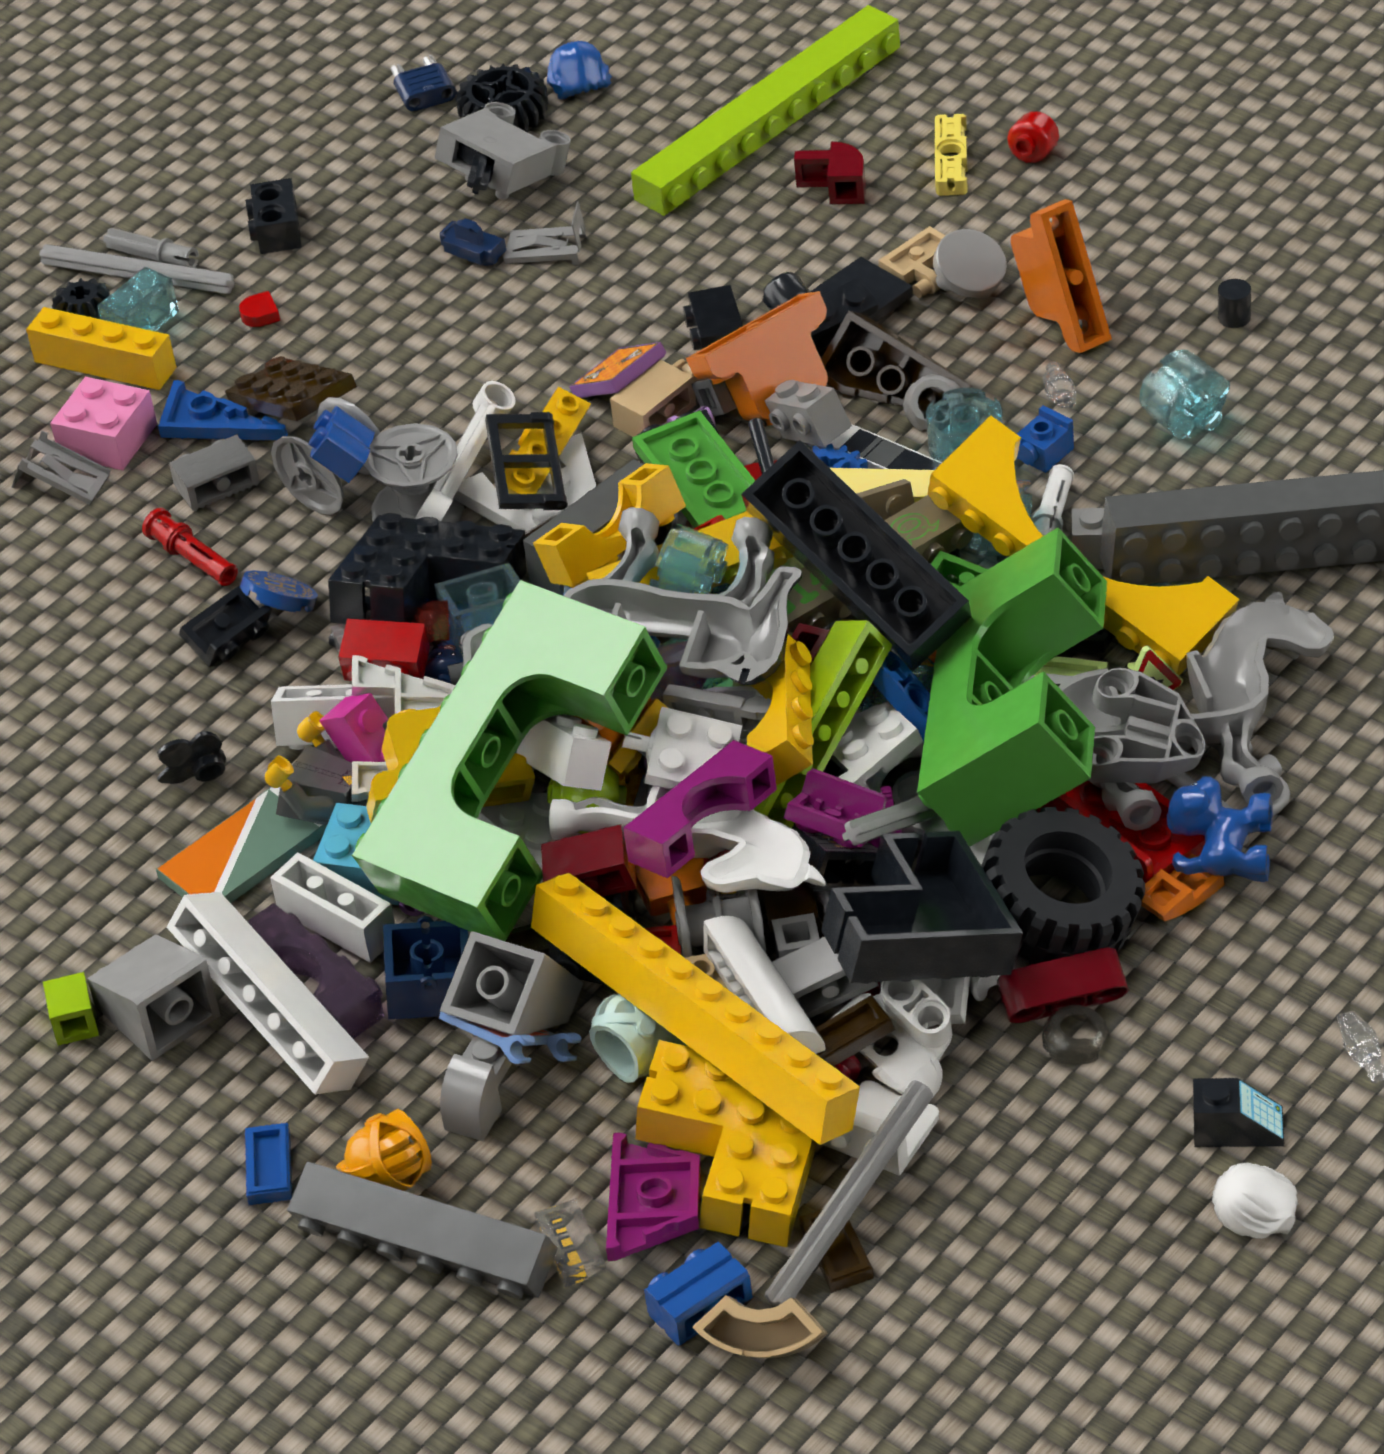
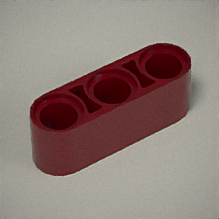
M1114 948L1096 949L1012 970L1011 975H1001L997 979L1008 1020L1011 1023H1025L1112 1002L1122 998L1129 992L1117 951Z

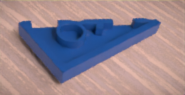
M173 380L158 425L161 438L227 439L238 434L241 440H278L288 435L285 424H280L276 419L266 415L261 420L248 415L247 408L224 398H216L212 393L205 390L200 394L187 390L184 382L180 380Z

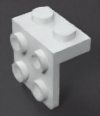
M867 1080L862 1082L853 1130L822 1145L858 1159L902 1094L874 1081ZM932 1104L927 1105L884 1170L898 1176L901 1175L939 1120V1109Z

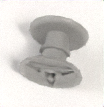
M328 397L319 405L317 419L325 410L331 412L335 406H338L374 431V438L380 434L379 429L363 411L342 398ZM283 436L273 442L271 450L273 465L282 483L290 493L307 508L319 514L333 515L339 511L344 499L342 482L336 474L310 457L313 447L308 445V442L291 436ZM364 465L358 471L360 474L370 475Z
M414 423L398 425L385 430L372 440L369 447L370 453L364 467L373 479L387 485L377 494L371 506L373 522L378 515L385 513H397L404 518L415 519L436 481L440 480L452 469L457 459L456 442L448 432L432 425ZM453 499L441 521L458 522L465 509L464 505Z
M671 876L676 909L677 933L684 958L693 956V947L704 946V921L720 916H733L743 920L766 953L764 926L757 889L746 890V897L720 901L719 896L713 897V902L711 903L706 902L685 906L681 881L678 877Z

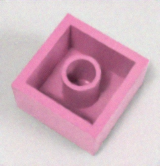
M85 377L50 424L56 443L102 466L124 470L157 425L150 390Z

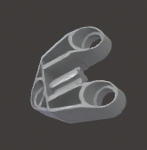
M1126 668L1110 669L1098 678L1092 693V701L1095 707L1106 714L1127 719V726L1124 735L1094 737L1093 754L1101 755L1106 760V763L1092 764L1091 779L1088 781L1097 783H1157L1198 766L1205 751V740L1179 693L1142 672ZM1113 686L1119 689L1122 695H1105L1101 689ZM1186 742L1190 744L1195 750V755L1186 753L1178 743Z

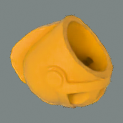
M396 1109L387 1115L379 1113L368 1118L364 1123L365 1127L359 1129L348 1140L344 1160L336 1166L337 1171L405 1191L413 1187L422 1174L431 1170L432 1160L428 1144L420 1129L404 1111Z

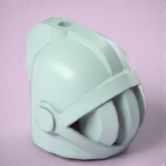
M613 994L601 1002L592 1019L589 1031L593 1047L610 1071L626 1083H634L638 1078L649 1075V1069L659 1040L688 1046L620 994Z

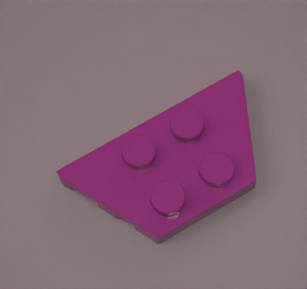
M613 1133L606 1238L608 1262L622 1259L699 1229L700 1155L683 1150H671L666 1145L649 1143L647 1148L628 1143L627 1134Z

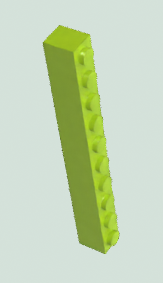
M870 5L861 9L631 172L634 200L663 216L667 215L899 49V19Z

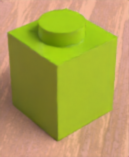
M84 972L43 982L49 1019L58 1046L99 1036L93 1002Z

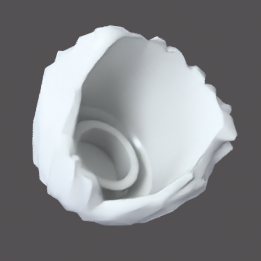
M1239 1163L1230 1166L1218 1178L1213 1190L1212 1202L1215 1205L1214 1209L1218 1220L1234 1233L1256 1239L1267 1238L1271 1234L1276 1233L1288 1234L1294 1225L1295 1211L1298 1204L1297 1190L1288 1178L1267 1166L1251 1163Z

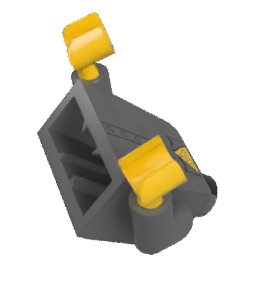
M312 712L297 728L299 738L305 742H312L315 747L307 745L293 765L285 757L276 756L270 762L268 770L265 772V782L273 788L280 787L276 815L327 825L336 803L366 806L368 799L352 802V763L342 759L329 739L325 740L322 737L321 733L325 729L319 720L324 716L320 712Z

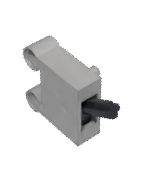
M490 102L485 105L484 109L440 127L434 158L466 174L467 186L473 188V194H479L480 190H487V187L496 190L495 195L497 198L504 200L509 198V194L550 175L557 176L563 174L571 138L567 134L556 130L542 131L540 138H537L513 125L515 117L513 107L505 103Z

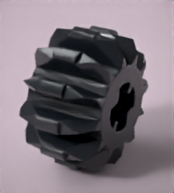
M80 278L75 283L67 281L65 288L56 289V296L52 299V309L106 321H110V316L114 314L113 299L106 284L98 283L95 278L88 281H83Z

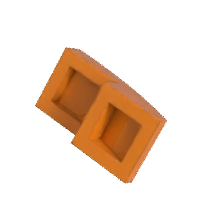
M1191 854L1188 858L1191 859L1195 858L1196 856L1194 854ZM1161 869L1145 883V895L1141 906L1164 922L1174 919L1194 909L1225 885L1224 876H1214L1206 872L1187 875L1177 872L1175 869L1168 874Z

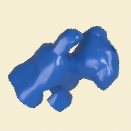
M1203 776L1197 782L1177 789L1169 802L1167 814L1169 830L1177 835H1204L1205 844L1200 856L1189 859L1179 852L1175 853L1172 859L1174 869L1187 875L1201 872L1214 876L1235 874L1249 880L1267 882L1270 868L1269 854H1267L1268 846L1255 845L1249 848L1246 854L1241 851L1247 835L1255 832H1271L1273 821L1271 794H1254L1250 797L1247 807L1231 809L1222 806L1220 784L1212 777Z

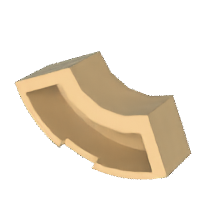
M725 1295L692 1327L707 1341L723 1350L747 1357L763 1359L779 1358L799 1353L813 1346L828 1334L805 1307L794 1298H789L777 1307L756 1310L747 1308L733 1297Z

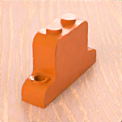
M1064 199L1031 213V227L1011 236V246L1032 312L1038 317L1056 321L1061 328L1066 344L1074 352L1083 353L1112 340L1073 201ZM1079 320L1082 321V328H1080Z
M820 291L799 294L687 357L686 360L693 375L700 380L711 379L713 385L725 381L737 406V410L743 419L750 421L753 418H760L765 420L768 426L773 425L769 418L770 411L764 400L775 393L778 385L788 380L820 386L827 385V372L811 338V332L819 328L827 313Z

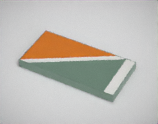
M270 787L157 867L158 879L182 898L187 894L221 892L232 903L282 867L297 852H303L321 839L327 825L276 815L280 787Z

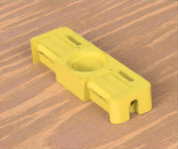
M946 114L935 116L936 194L939 196L964 195L968 192L966 177L967 138L965 136L967 124L965 114H954V117L948 118ZM958 153V155L945 156L944 154Z

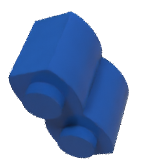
M335 406L331 412L325 410L314 424L313 428L316 432L308 445L313 447L310 457L347 483H350L369 456V447L375 432L338 406Z

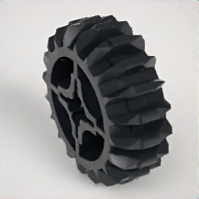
M504 63L501 67L494 68L490 65L489 69L485 71L477 69V75H468L467 81L460 83V90L457 91L456 98L457 112L460 119L484 109L485 105L490 102L510 105L515 110L513 125L528 132V127H537L538 121L545 119V112L548 110L549 104L547 87L544 84V80L540 79L538 72H531L529 67L520 69L518 64L506 67Z

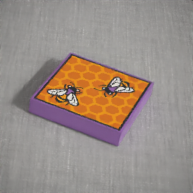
M661 342L619 348L574 382L569 388L574 395L580 398L618 393L662 359L666 351Z

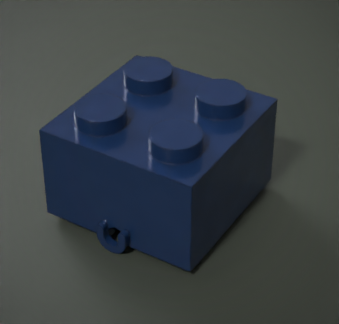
M422 916L415 923L383 924L388 1020L440 1016L441 1006L469 938L468 930L446 921H433L429 916ZM423 922H428L430 926L428 928H423L421 924Z

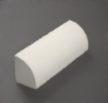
M720 916L705 920L704 953L714 964L715 970L728 990L815 1054L825 1051L823 1039L748 925L740 918L733 916Z

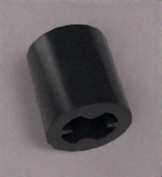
M1228 279L1218 286V320L1223 326L1240 328L1251 321V286L1245 280Z

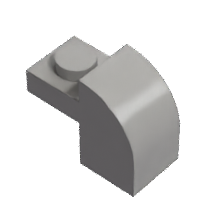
M474 1035L462 1056L458 1054L453 1055L444 1076L440 1096V1111L444 1130L484 1141L502 1111L498 1086L512 1064L500 1046Z

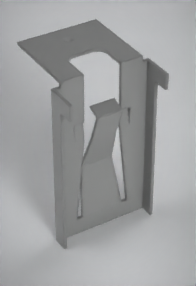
M579 201L576 203L572 226L511 230L504 255L505 264L571 260L573 265H580L577 252H580L582 246L580 238L586 237V228ZM574 236L577 245L567 246L568 239L567 241H562L549 237ZM532 245L548 246L545 248L515 251Z
M41 430L38 441L34 440L30 446L26 459L22 458L19 462L12 488L22 473L25 472L90 505L111 470L48 439V433ZM34 449L45 454L38 464L43 462L57 475L30 462ZM61 463L76 468L90 475H93L97 478L74 473Z

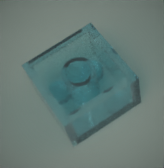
M510 563L434 584L443 626L455 646H457L462 658L463 652L460 649V646H463L460 644L461 636L468 630H472L482 624L489 623L493 625L502 611L504 600L510 593H513L520 579Z

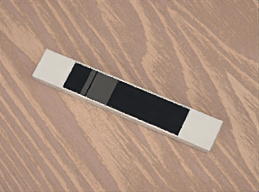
M851 424L852 427L829 443L833 445L834 450H839L843 445H846L849 454L859 451L860 459H867L868 469L935 470L942 463ZM807 443V445H808V446H811V447L817 446V445H813V444H808V443ZM818 446V447H819L820 449H825L827 446H825V447Z

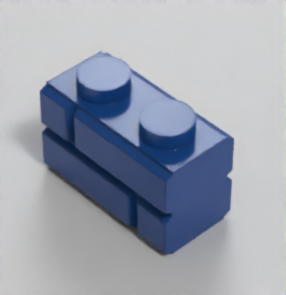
M719 1241L706 1250L697 1249L693 1251L683 1265L669 1274L663 1272L656 1275L648 1287L644 1289L649 1316L661 1329L665 1330L666 1334L677 1346L682 1345L698 1334L692 1327L725 1295L733 1297L741 1304L753 1298L748 1271L736 1258H732L731 1253Z

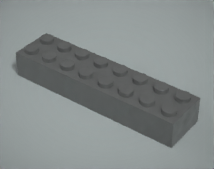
M1384 470L1108 496L1105 498L1100 558L1106 576L1115 581L1142 585L1203 579L1207 576L1213 578L1384 561Z

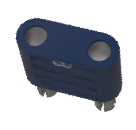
M426 55L423 58L425 66L404 71L400 64H397V68L395 65L391 67V72L394 76L393 84L406 109L409 111H418L449 102L457 94V90L444 66L437 63L432 55H429V59Z

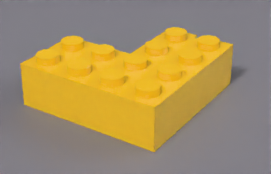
M659 1040L649 1069V1077L647 1076L637 1105L635 1139L714 1157L702 1195L700 1228L739 1237L742 1226L743 1203L751 1204L748 1239L787 1248L817 1142L689 1046Z

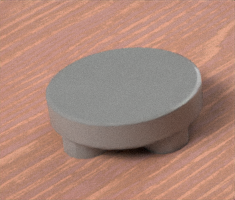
M971 229L956 230L947 234L938 244L933 257L938 287L945 291H952L958 295L984 300L991 296L992 292L1002 282L1007 268L1006 257L999 244L990 236Z

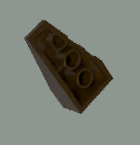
M850 310L821 358L828 375L827 384L840 393L903 407L905 394L911 384L926 375H939L955 381L962 389L964 398H966L972 388L971 384L864 314ZM934 387L924 390L919 396V409L924 412L943 415V411L947 406L946 394L941 389Z

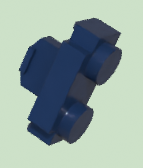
M466 218L457 222L452 220L440 231L441 245L444 247V252L479 265H494L506 251L505 239L483 232L482 228L477 225V222Z

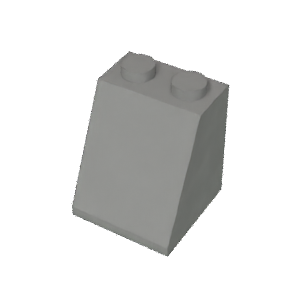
M471 931L440 1011L444 1014L509 1035H526L568 1023L583 982L544 953Z
M156 934L87 978L95 1007L151 1061L221 1016L207 960L202 955Z

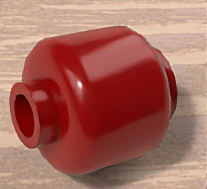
M1032 111L1023 115L1010 128L1007 137L1008 147L1019 160L1026 163H1036L1043 160L1056 147L1059 140V130L1055 121L1050 116L1040 111Z

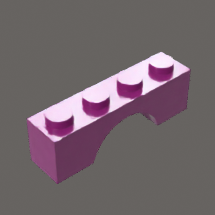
M735 740L730 742L623 827L628 861L660 876L669 878L695 856L691 828L698 821L723 811H751L777 790L773 756Z

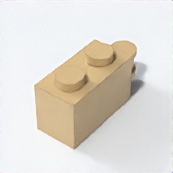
M679 359L673 365L659 360L611 397L610 404L614 427L634 437L650 425L665 424L669 417L674 415L679 417L696 405V398L691 384L700 379L693 375L688 362L684 359Z

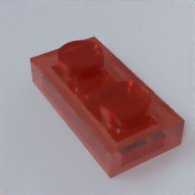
M448 600L431 601L418 607V614H413L412 623L425 624L430 646H436L450 640Z

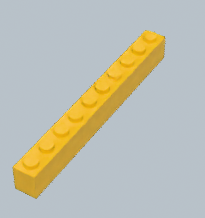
M570 873L559 875L556 878L536 885L531 928L819 1145L853 1130L860 1090L859 1085Z

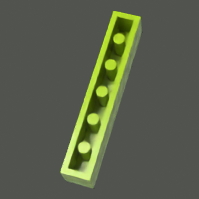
M868 620L835 621L810 666L812 682L811 707L813 710L812 736L814 739V744L812 745L813 765L777 785V790L754 808V811L767 816L770 820L780 822L789 828L793 827L795 822L784 819L788 802L802 792L806 774L810 769L824 771L893 646Z

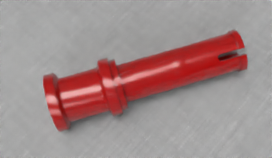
M156 508L146 516L142 525L143 534L150 540H157L162 543L163 549L171 555L183 556L197 568L215 579L221 586H228L236 579L238 575L237 566L195 538L192 529L186 523H178L173 520L171 514L165 508Z

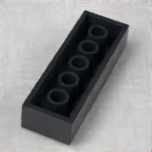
M801 440L793 445L741 494L746 511L752 517L768 523L773 530L772 536L860 621L868 620L893 645L890 650L912 671L917 669L972 617L969 600Z

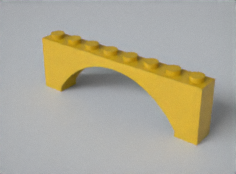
M990 415L931 473L927 495L931 497V500L937 507L942 510H948L959 518L969 531L979 533L991 542L997 552L1004 556H1011L1043 537V535L1029 517L1021 500L1016 482L1014 461L1017 459L1021 437ZM1209 576L1198 583L1161 587L1129 584L1104 577L1107 581L1104 628L1116 636L1122 646L1130 650L1133 649L1138 654L1144 646H1149L1176 674L1180 675L1187 668L1186 653L1195 650L1201 653L1212 642L1214 633L1223 619L1236 611L1239 598Z

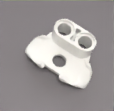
M911 980L908 982L882 981V993L873 997L894 1025L895 1030L886 1036L896 1039L899 1045L895 1053L888 1056L876 1053L873 1049L874 1043L859 1052L876 1067L872 1074L880 1082L903 1094L912 1081L917 1080L929 1087L934 1097L940 1088L943 1078L939 1059L952 1039L949 1008L921 980ZM865 993L856 996L833 1017L869 997L871 994ZM898 993H908L911 995L910 998L903 1001L893 999ZM928 1021L941 1023L935 1029H925L922 1027Z

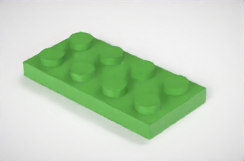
M700 410L632 437L633 449L644 463L669 465L686 504V507L681 509V512L694 528L718 515L728 519L746 512L741 494L755 480Z

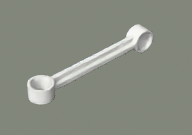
M488 381L482 386L473 400V409L476 413L457 444L458 456L452 469L440 480L436 481L415 519L421 517H434L439 521L443 519L456 492L488 437L485 423L486 414H509L515 405V396L507 386L496 381ZM489 399L495 401L498 405H495Z

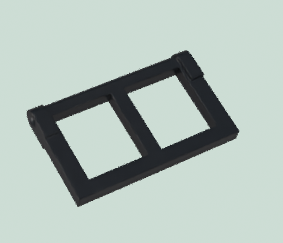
M549 412L486 414L485 423L499 509H543V511L567 508L568 502L563 485L553 426V415ZM498 429H543L547 454L502 455ZM504 468H549L554 494H508Z

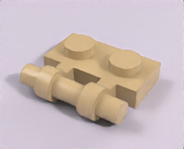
M929 226L878 260L879 267L908 284L916 280L918 283L913 285V293L918 298L923 297L927 293L934 294L941 288L938 287L936 283L937 275L932 270L934 267L933 257L938 244L946 235Z

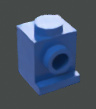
M1043 405L1038 409L1039 415L1017 433L1021 437L1017 459L1046 473L1074 449V432L1072 419Z

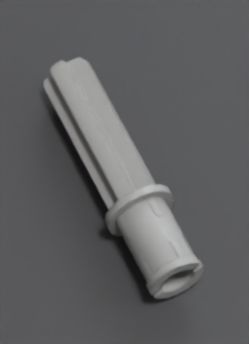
M115 228L108 229L107 234L103 237L107 248L153 259L156 262L194 268L198 263L197 259L189 258V255L199 256L196 248L174 244L169 238L158 240Z

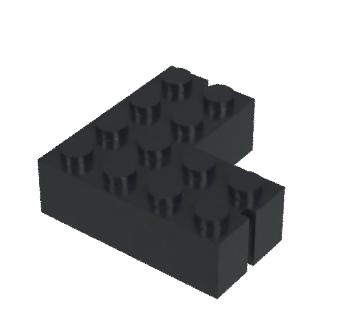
M397 513L378 515L328 579L330 622L346 624L347 619L366 620L365 587L370 589L371 620L411 623L429 597L503 605L506 597L513 593L514 587L517 586L527 572L523 542L526 539L525 530L512 529L511 526L504 524L490 527L475 525L472 521L442 522L434 517L404 518Z
M960 831L925 832L914 872L911 869L920 839L917 833L881 834L871 873L877 886L831 889L821 931L834 954H839L838 961L851 983L908 982L921 979L947 980L960 977L986 978L1012 974L1023 932Z

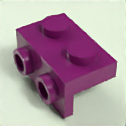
M810 769L806 774L802 792L788 802L784 819L795 822V826L802 831L808 833L821 832L832 836L834 841L842 846L849 848L862 847L867 842L854 846L850 840L845 841L842 834L846 832L844 825L850 820L884 809L887 797L884 794L825 772Z

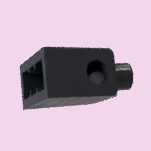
M795 825L791 828L797 831L799 836L806 842L810 851L808 863L819 871L826 882L825 886H819L803 881L812 890L831 891L832 888L877 886L871 876L878 850L877 847L867 842L862 847L849 848L836 843L834 837L821 832L808 833L798 829Z

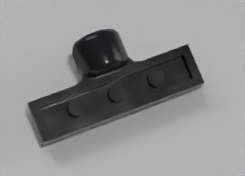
M785 272L773 278L765 286L762 301L771 311L795 296L810 293L811 291L799 275ZM860 277L821 295L826 305L827 313L819 328L811 332V338L813 342H816L837 332L849 310L864 314L867 317L878 312L879 302Z

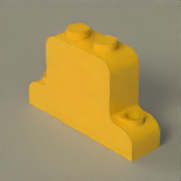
M441 706L422 710L406 709L392 715L388 719L382 744V752L388 770L376 774L372 779L366 805L370 823H372L376 816L379 804L388 797L396 784L401 768L410 761L418 748L422 734L431 727L440 712ZM517 753L513 755L483 807L529 801L535 775L532 766L527 764L525 756Z

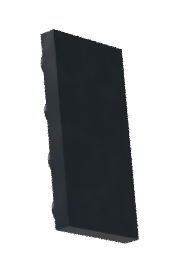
M861 256L811 290V292L820 291V294L823 295L860 277L879 302L878 312L868 316L875 322L913 297L912 285ZM836 332L814 342L820 358L823 357Z

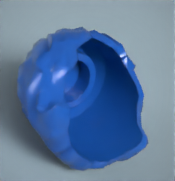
M574 41L561 45L551 55L548 66L547 85L552 87L553 91L558 95V99L564 100L569 96L581 94L582 91L587 93L590 89L606 88L611 85L610 79L612 76L609 73V66L603 62L600 52L593 44L586 41Z

